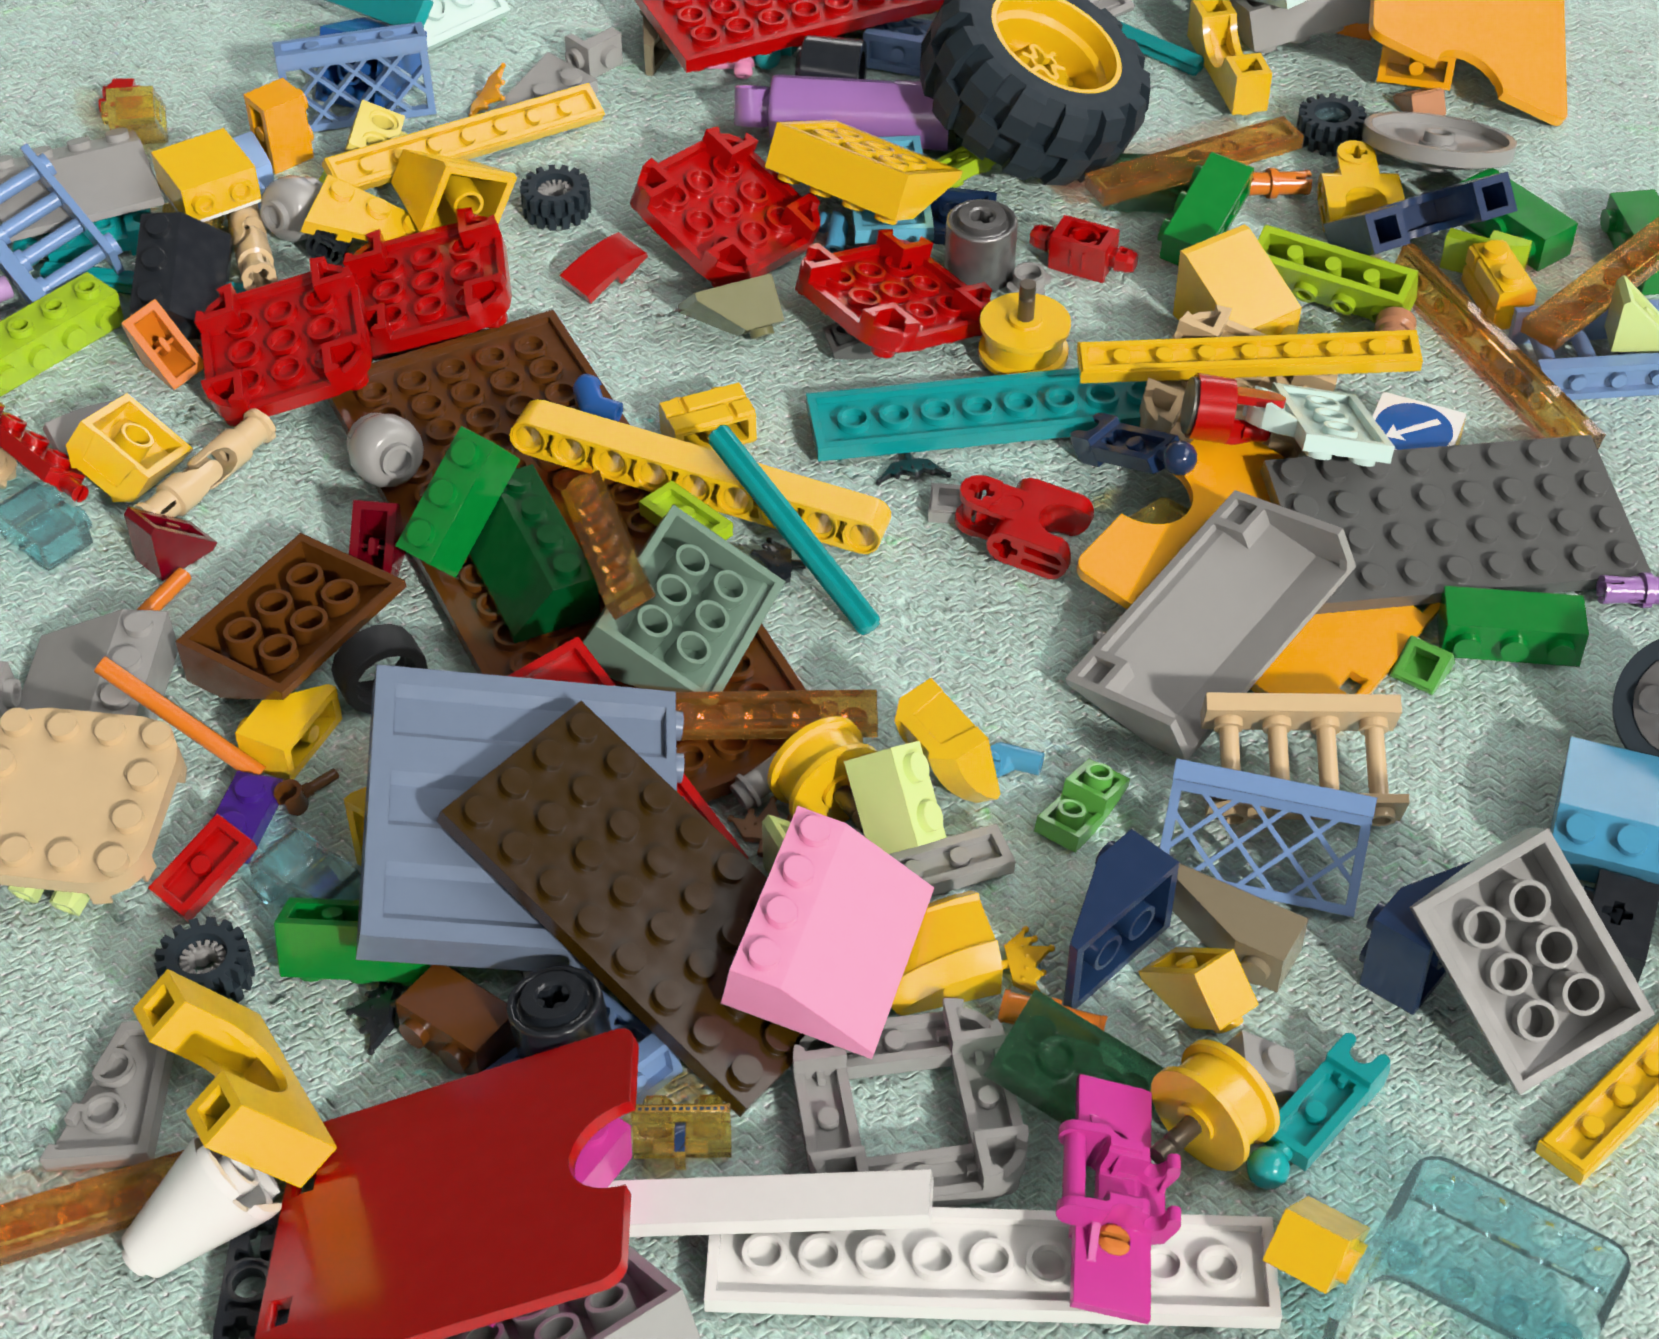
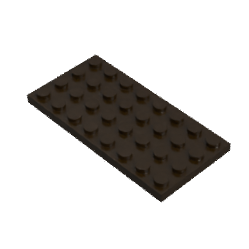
M582 700L441 810L436 821L739 1117L793 1065L794 1045H798L805 1034L721 1004L730 967L767 881V877Z

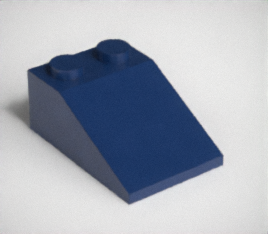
M1133 829L1128 831L1118 841L1108 842L1097 855L1096 866L1069 946L1063 1006L1077 1009L1170 927L1180 862Z
M1474 860L1403 886L1387 904L1380 901L1375 906L1366 924V928L1371 930L1370 938L1365 943L1359 956V961L1364 963L1359 985L1411 1015L1417 1012L1444 979L1447 972L1412 913L1410 906Z

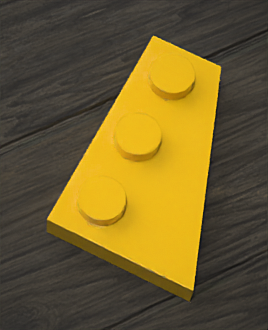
M328 174L300 232L314 235L316 230L334 233L335 240L350 243L352 238L368 241L366 234L378 229L381 230L385 241L415 234L419 230L408 211Z

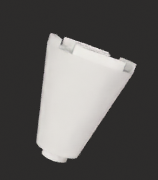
M196 1133L123 1234L122 1244L124 1249L122 1250V1258L135 1274L139 1276L147 1274L153 1278H160L271 1219L282 1209V1203H273L272 1200L280 1193L278 1185L273 1176L205 1148Z

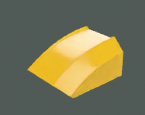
M128 393L80 421L66 444L71 468H77L111 496L112 502H134L161 481L193 451L189 444Z
M929 678L900 697L894 720L899 735L905 744L920 741L923 755L926 757L929 767L933 770L940 783L951 793L964 800L975 803L997 800L1001 793L989 739L943 692L942 688L932 678Z
M971 890L928 904L891 1006L898 1015L904 1016L943 1007V998H959L967 1002L1001 994L1003 966L998 940L995 939L978 892Z

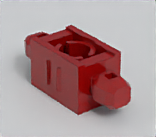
M1064 215L1056 228L1040 224L1035 225L1030 233L1029 243L1032 246L1045 252L1049 250L1048 268L1103 283L1111 268L1116 272L1133 273L1138 264L1139 255L1135 251L1123 246L1118 248L1120 230Z

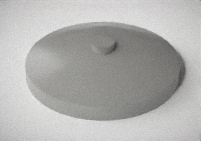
M1399 111L1376 113L1365 118L1362 130V139L1368 145L1397 159L1421 165L1422 169L1431 172H1443L1444 169L1479 170L1505 166L1514 160L1517 141L1512 136L1494 127L1462 118L1431 113Z

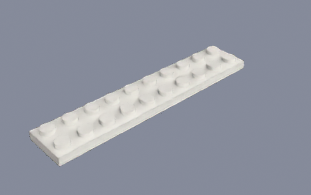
M932 1207L931 1228L709 1235L704 1293L705 1312L1147 1325L1070 1307L1072 1239L1068 1238L1070 1224L1063 1223L1057 1219L1055 1210ZM1181 1214V1227L1179 1231L1164 1244L1151 1245V1321L1148 1325L1279 1329L1282 1320L1278 1269L1262 1260L1274 1235L1273 1217Z

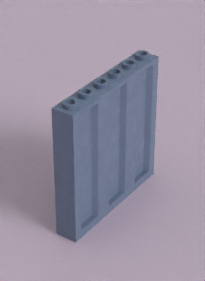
M377 664L371 702L355 960L520 971H538L550 966L570 965L586 970L593 975L436 820L441 810L581 700L677 791V783L682 782L684 774V754L676 753V741H680L682 738L684 714L681 711H676V692Z

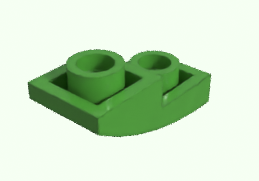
M1088 758L1065 779L1062 794L1037 816L1034 832L1076 853L1112 812L1128 788L1130 778L1114 771L1104 763Z

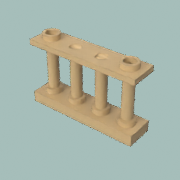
M1206 692L1200 711L1201 729H1214L1215 732L1219 733L1221 767L1241 771L1239 732L1242 730H1263L1264 733L1268 734L1270 777L1290 780L1287 733L1291 730H1311L1316 735L1319 786L1340 790L1336 733L1339 731H1359L1360 734L1365 735L1369 793L1357 794L1377 797L1371 826H1387L1400 821L1410 804L1409 794H1389L1384 734L1394 730L1402 714L1401 695ZM1211 797L1218 809L1230 802L1229 800ZM1208 803L1205 808V818L1214 813ZM1238 803L1222 814L1228 824H1241L1248 819H1261L1254 807L1245 803ZM1260 807L1268 819L1280 812V810ZM1290 812L1280 818L1281 820H1305L1302 815ZM1310 816L1312 820H1326Z

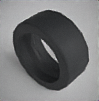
M393 624L373 625L354 634L342 644L335 654L331 668L334 682L346 702L356 711L371 714L374 679L359 682V679L376 662L388 657L400 656L395 666L428 669L425 655L412 635L403 627Z

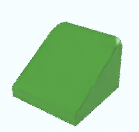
M1410 635L1390 673V677L1433 696L1455 664L1454 655Z

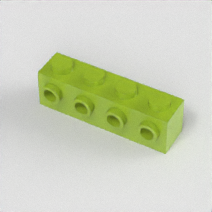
M1265 224L1258 238L1260 245L1293 295L1300 301L1306 303L1316 302L1332 307L1338 313L1345 315L1354 314L1370 319L1375 323L1376 317L1381 310L1388 307H1401L1411 311L1417 298L1418 270Z
M85 272L0 321V397L122 326L121 323L124 321L118 292L89 272Z

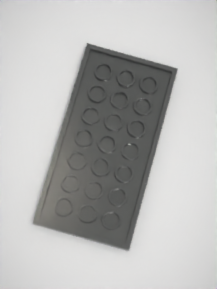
M1591 435L1394 450L1390 464L1375 462V465L1371 467L1357 465L1350 462L1348 457L1332 455L1330 460H1319L1312 457L1264 460L1260 470L1271 503L1341 527L1345 532L1356 568L1316 614L1440 603L1444 586L1557 593L1596 589L1600 575L1631 577L1638 576L1642 572L1651 573Z

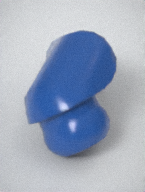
M591 374L580 375L575 380L573 386V393L580 411L618 422L623 413V403L603 397L599 386L602 384L598 377Z

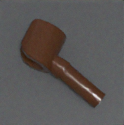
M332 768L303 785L294 779L283 780L276 785L273 794L279 805L285 804L289 814L300 816L308 809V798L339 779V774Z

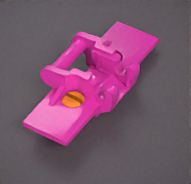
M1079 1074L1076 1079L1075 1119L1062 1122L1059 1125L1058 1139L1064 1145L1062 1197L1056 1203V1217L1061 1222L1070 1224L1068 1238L1072 1239L1070 1307L1148 1325L1151 1321V1245L1164 1244L1181 1227L1180 1207L1169 1206L1165 1213V1191L1180 1176L1181 1157L1179 1154L1172 1153L1167 1156L1166 1161L1163 1163L1151 1164L1152 1092ZM1086 1166H1090L1095 1171L1094 1198L1085 1197Z

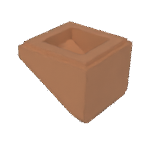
M1420 88L1396 93L1393 96L1394 102L1403 112L1446 115L1444 89Z

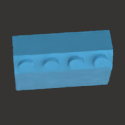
M1570 737L1550 831L1577 879L1596 883L1600 869L1659 885V757Z

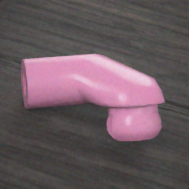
M752 57L740 59L735 63H724L708 67L707 69L734 70V75L737 78L748 79L753 74L752 68L755 66V62Z

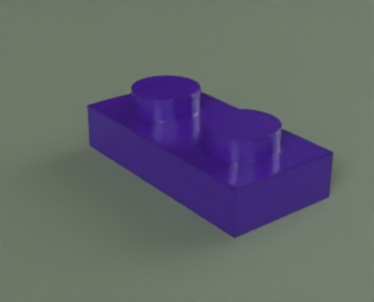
M237 771L214 816L218 813L253 840L258 847L279 806L273 791L276 785L283 781V779ZM253 853V854L250 856V858L245 862V864H249V863H250V861H251V859H252L254 853Z

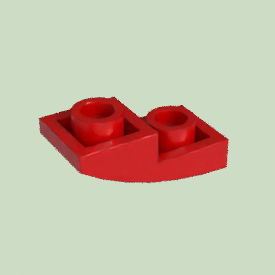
M618 232L588 249L559 276L566 286L592 304L614 280L622 284L647 259L648 255Z

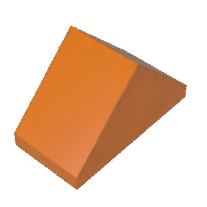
M156 299L121 323L142 364L173 391L204 369L203 359Z

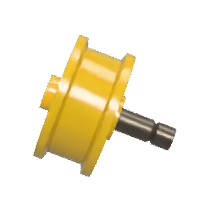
M1022 280L1019 292L999 296L983 308L980 315V329L983 335L979 341L978 353L982 364L989 371L996 375L1059 370L1065 366L1069 353L1066 339L1071 329L1070 315L1066 308L1058 301L1048 296L1037 294L1036 282L1034 280Z
M837 716L823 718L806 725L781 746L768 770V786L778 800L789 804V812L792 818L797 806L841 822L851 819L859 831L864 833L844 761L878 751L873 746L863 743L861 731L851 720Z
M1208 1039L1193 1042L1183 1052L1181 1065L1162 1069L1152 1080V1101L1160 1120L1168 1130L1163 1138L1150 1148L1151 1159L1156 1164L1166 1161L1169 1154H1176L1184 1149L1195 1159L1213 1169L1234 1171L1247 1160L1251 1144L1267 1142L1279 1129V1109L1267 1083L1245 1058L1222 1043Z

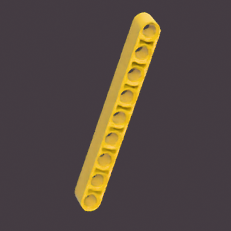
M539 399L533 400L526 405L510 430L509 436L512 445L525 455L649 492H654L672 480L717 512L776 529L713 449ZM758 463L821 543L859 554L873 553L878 549L891 520V511L884 501L873 496Z

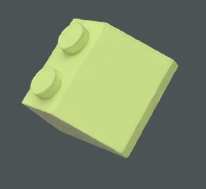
M920 741L891 747L844 761L864 836L886 853L891 854L947 838L943 827V814L935 798L929 776V764L923 755Z

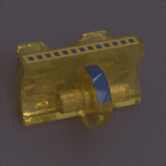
M717 1094L700 1095L694 1100V1104H673L672 1100L668 1099L666 1095H647L642 1104H636V1111L631 1112L634 1159L674 1158L675 1170H687L688 1158L732 1157L731 1103H724Z

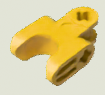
M1351 140L1341 143L1337 148L1336 155L1338 168L1333 173H1320L1318 178L1317 203L1324 233L1323 224L1405 199L1399 174L1379 173L1374 148L1362 141Z

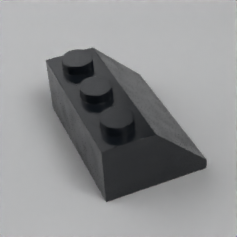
M182 212L141 214L129 310L130 316L156 299L186 339H201V333L194 323L196 311L204 312L212 302L220 297L216 289L229 284L233 244L231 234Z

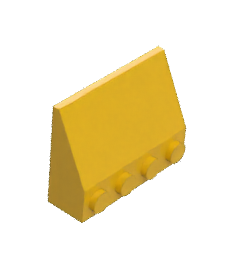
M837 120L777 122L765 168L778 173L777 178L781 181L796 185L802 182L809 185V191L815 195L831 198L833 195L843 199L842 205L856 211L867 209L875 213L874 218L890 225H897V222L900 220L914 219L961 178L963 172Z

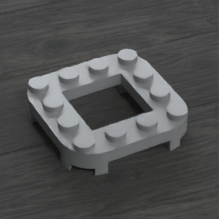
M943 998L942 1011L887 1018L872 1059L805 1035L798 1045H794L793 1082L809 1174L931 1169L934 1181L932 1207H951L981 1203L1014 1193L1019 1187L1026 1165L1029 1131L1028 1124L1023 1125L1005 1051V1031L999 1020L996 1019L992 1022L983 1014L963 1007L964 999ZM951 1066L969 1144L866 1157L865 1147L861 1144L849 1079Z

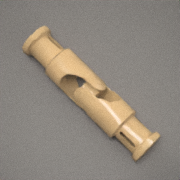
M258 203L226 214L229 233L233 238V245H239V247H235L234 251L244 289L248 291L277 282L278 278L274 267V259Z
M251 408L244 413V420L233 429H225L193 456L187 463L188 467L184 471L171 474L157 486L156 493L145 503L138 502L132 508L173 518L184 516L203 499L209 490L218 487V485L248 462L257 447L262 443H269L276 438L274 423L260 410ZM211 453L216 460H212L207 456Z

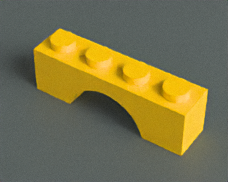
M1191 0L1187 37L1197 54L1203 56V65L1231 114L1248 115L1252 112L1267 111L1272 71L1261 53L1243 54L1238 37L1237 12L1229 0Z

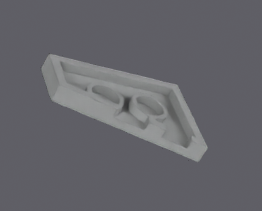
M547 52L505 96V100L500 101L492 110L589 83L594 93H597L598 81L582 70Z
M125 1021L119 1025L91 1072L94 1080L80 1103L73 1102L64 1117L65 1129L55 1145L50 1143L47 1145L39 1159L46 1172L153 1165L175 1053L149 1042L139 1021Z

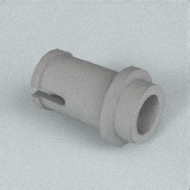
M777 751L745 776L741 774L735 776L736 782L730 786V790L746 810L751 806L756 808L761 806V799L771 792L767 782V775Z

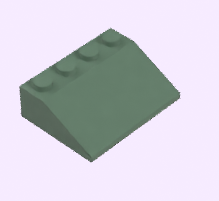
M672 505L651 533L582 642L613 680L641 689L676 692V700L711 710L786 581L687 513Z

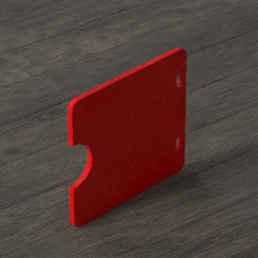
M625 1028L614 1029L324 1121L323 1124L336 1144L337 1149L310 1178H315L313 1190L301 1193L302 1188L286 1182L254 1339H444L599 1293L619 1283L628 1268L631 1192L626 1184L608 1188L584 1185L576 1180L575 1166L584 1146L600 1129L613 1120L636 1111L639 1044L632 1032ZM290 1308L288 1322L275 1327L278 1310Z

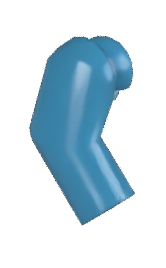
M832 211V214L821 212L819 214L821 226L818 231L827 233L825 248L831 253L844 251L849 229L847 219L837 211Z
M1004 742L990 746L997 778L1014 770L1037 776L1040 775L1045 753Z

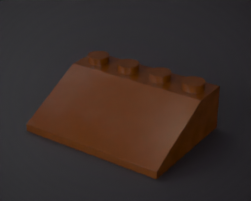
M299 533L175 641L188 682L220 698L284 700L329 659L345 641L356 634L406 588L405 580L305 534Z

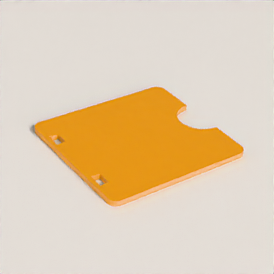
M1370 0L1368 30L1377 42L1431 68H1434L1442 57H1454L1464 60L1478 68L1488 77L1497 91L1498 100L1554 126H1560L1567 118L1564 0Z
M1193 439L1189 444L1197 452L1196 466L1186 475H1174L1181 481L1189 494L1191 505L1187 514L1171 523L1150 524L1134 520L1121 513L1079 557L1076 567L1079 578L1125 609H1128L1234 490L1271 503L1260 470L1264 460L1284 459L1285 457L1261 442L1256 441L1229 445ZM1440 603L1429 604L1423 613L1415 606L1315 614L1250 690L1255 693L1347 694L1340 687L1350 678L1358 684H1362L1355 694H1372L1396 664L1410 635L1418 638L1438 614Z

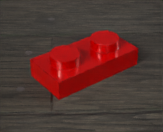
M217 813L153 881L148 889L156 898L189 923L188 920L193 919L258 847L253 840Z

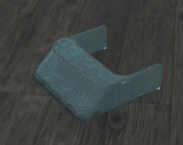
M1428 1156L1420 1159L1412 1167L1331 1310L1322 1339H1340L1365 1292L1373 1284L1389 1280L1405 1284L1509 1339H1600L1629 1276L1630 1259L1624 1248L1613 1239L1451 1159L1441 1156Z

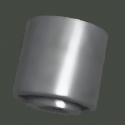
M986 199L968 200L956 205L948 213L946 221L944 268L966 285L986 282L992 289V292L1006 287L1007 283L1013 280L1012 275L1016 259L1018 219L1014 211L1005 204Z

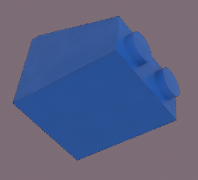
M361 17L320 26V36L391 25L375 19ZM420 54L404 55L397 66L412 75L421 64ZM377 59L367 60L360 71L375 81L386 65ZM339 64L331 65L322 76L338 86L349 71ZM392 70L381 85L396 95L407 80ZM355 76L344 91L360 100L370 85ZM317 81L315 99L325 102L333 91ZM376 90L368 102L386 108L391 100ZM341 96L333 103L354 108L353 104Z

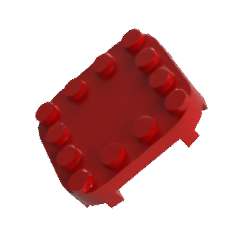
M718 126L706 129L701 141L659 163L651 157L642 166L630 200L632 209L638 212L641 218L696 272L711 281L714 288L766 275L803 254L808 246L813 244L821 226L818 212L820 201L815 194L810 192L802 197L787 182L779 180L777 178L778 173L765 168L766 162L754 152L759 141L746 132L743 139L732 134L720 133Z
M471 207L457 209V223L388 241L384 240L381 230L378 229L366 234L368 243L354 254L345 253L344 267L349 266L364 298L372 359L382 358L388 353L417 349L442 340L459 338L484 328H498L507 322L508 316L506 312L510 308L512 299L507 248L494 215L490 217L474 215Z
M893 229L879 230L876 244L831 253L818 242L808 246L806 256L800 264L795 286L797 293L805 296L823 314L829 316L842 326L849 335L871 346L870 351L880 358H892L895 352L921 351L925 348L941 344H950L958 340L982 336L980 315L983 308L991 301L990 297L992 294V289L986 282L966 285L932 259L930 255L933 242L922 236L917 242L898 239L893 235Z
M324 256L310 258V272L238 294L231 283L216 289L220 297L212 302L204 312L196 311L194 323L201 333L205 379L200 382L215 411L224 418L227 425L237 426L244 420V413L251 408H256L269 417L336 397L349 390H359L368 384L369 375L367 372L371 367L372 350L364 298L348 265L343 267L341 265L328 264Z

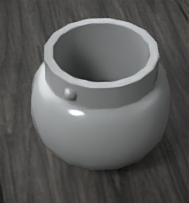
M288 175L272 181L262 193L260 203L261 218L264 225L281 240L299 242L308 239L310 234L300 231L323 185L322 182L315 177Z
M370 413L365 415L352 425L347 435L348 454L353 469L364 481L377 487H396L406 483L417 473L422 463L424 447L419 432L408 420L395 414Z

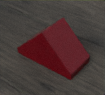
M353 500L349 555L397 577L406 551L395 546L404 531L400 505L397 503Z
M127 507L124 513L136 561L161 581L166 580L177 568L184 569L214 550L218 543L190 521L132 507Z

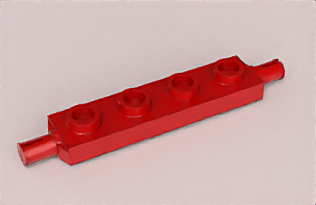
M0 402V447L43 482L55 486L60 492H65L73 501H84L89 493L87 486L82 484L85 475L76 468H71L67 454L48 447L50 441L46 437L25 429L27 423L24 420L4 412L5 405Z

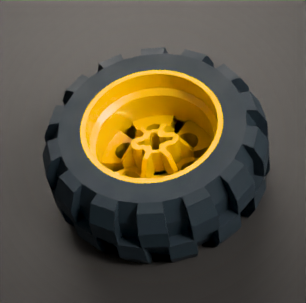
M944 0L921 44L920 81L924 96L933 99L932 112L946 130H954L963 139L961 145L982 161L986 157L1001 165L1002 172L1025 181L1031 176L1040 178L1044 185L1066 186L1075 180L1081 183L1113 166L1144 123L1145 113L1149 108L1150 73L1144 70L1145 57L1134 39L1127 38L1122 32L1123 24L1106 8L1100 9L1089 0Z

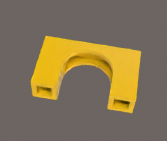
M169 969L164 972L132 1008L149 1042L196 1063L215 1076L212 1082L186 1110L205 1148L299 1188L303 1187L337 1149L336 1144L259 1013Z

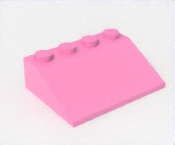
M797 806L730 967L721 1004L872 1059L934 887L848 824Z

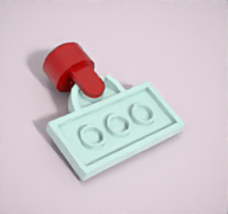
M1196 373L1194 377L1192 376L1184 392L1180 425L1182 433L1188 439L1237 445L1253 441L1265 442L1273 432L1294 437L1302 451H1305L1307 456L1315 459L1330 460L1332 455L1348 457V460L1354 464L1367 467L1374 466L1375 462L1391 463L1395 446L1355 394L1273 382L1271 390L1256 385L1255 389L1238 387L1235 378ZM1237 404L1244 405L1242 415L1246 416L1245 420L1235 418Z

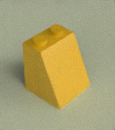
M403 149L391 183L419 232L457 223V209L467 207L472 208L474 215L486 217L494 215L499 224L517 177L514 173L475 161Z
M1243 224L1180 250L1173 316L1176 319L1180 320L1187 311L1192 315L1198 312L1215 311L1218 304L1233 308L1230 320L1266 335L1297 334L1302 307L1247 225Z

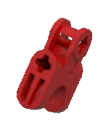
M973 475L961 483L959 497L963 503L957 508L954 521L961 532L987 540V549L996 560L1047 579H1058L1065 574L1071 563V552L1068 543L1063 538L1049 532H1059L1069 536L1080 535L1091 524L1094 518V508L1090 499L1086 496L1039 479L1024 478L1018 482L1016 487H1013L989 476ZM983 490H986V496L982 498ZM976 514L975 522H972L971 518Z

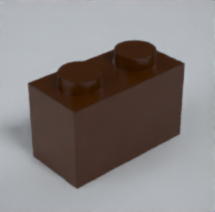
M432 965L395 1001L400 1024L399 1031L403 1038L413 1047L418 1049L424 1047L440 1057L444 1065L456 1074L464 1072L469 1076L482 1072L516 1047L506 1012L507 1003L448 966Z

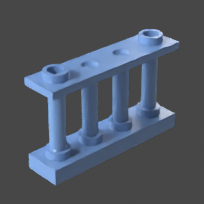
M28 144L20 147L29 167L0 185V204L38 180L50 192V194L0 225V270L28 304L35 302L75 279L104 259L118 275L125 271L118 257L123 252L117 241L109 232L102 235L54 177L57 172L46 155L42 153L37 156ZM60 206L72 219L22 252L19 249L12 252L7 246L11 243V237ZM81 233H84L94 245V247L44 279L41 276L34 279L29 273L33 270L31 265Z
M1659 299L1649 300L1659 311ZM1611 302L1515 307L1507 339L1509 345L1531 343L1538 360L1529 391L1534 402L1659 395V353L1637 354L1636 352H1617L1618 355L1596 356L1590 340L1608 339L1604 325ZM1571 341L1578 357L1556 358L1549 342Z

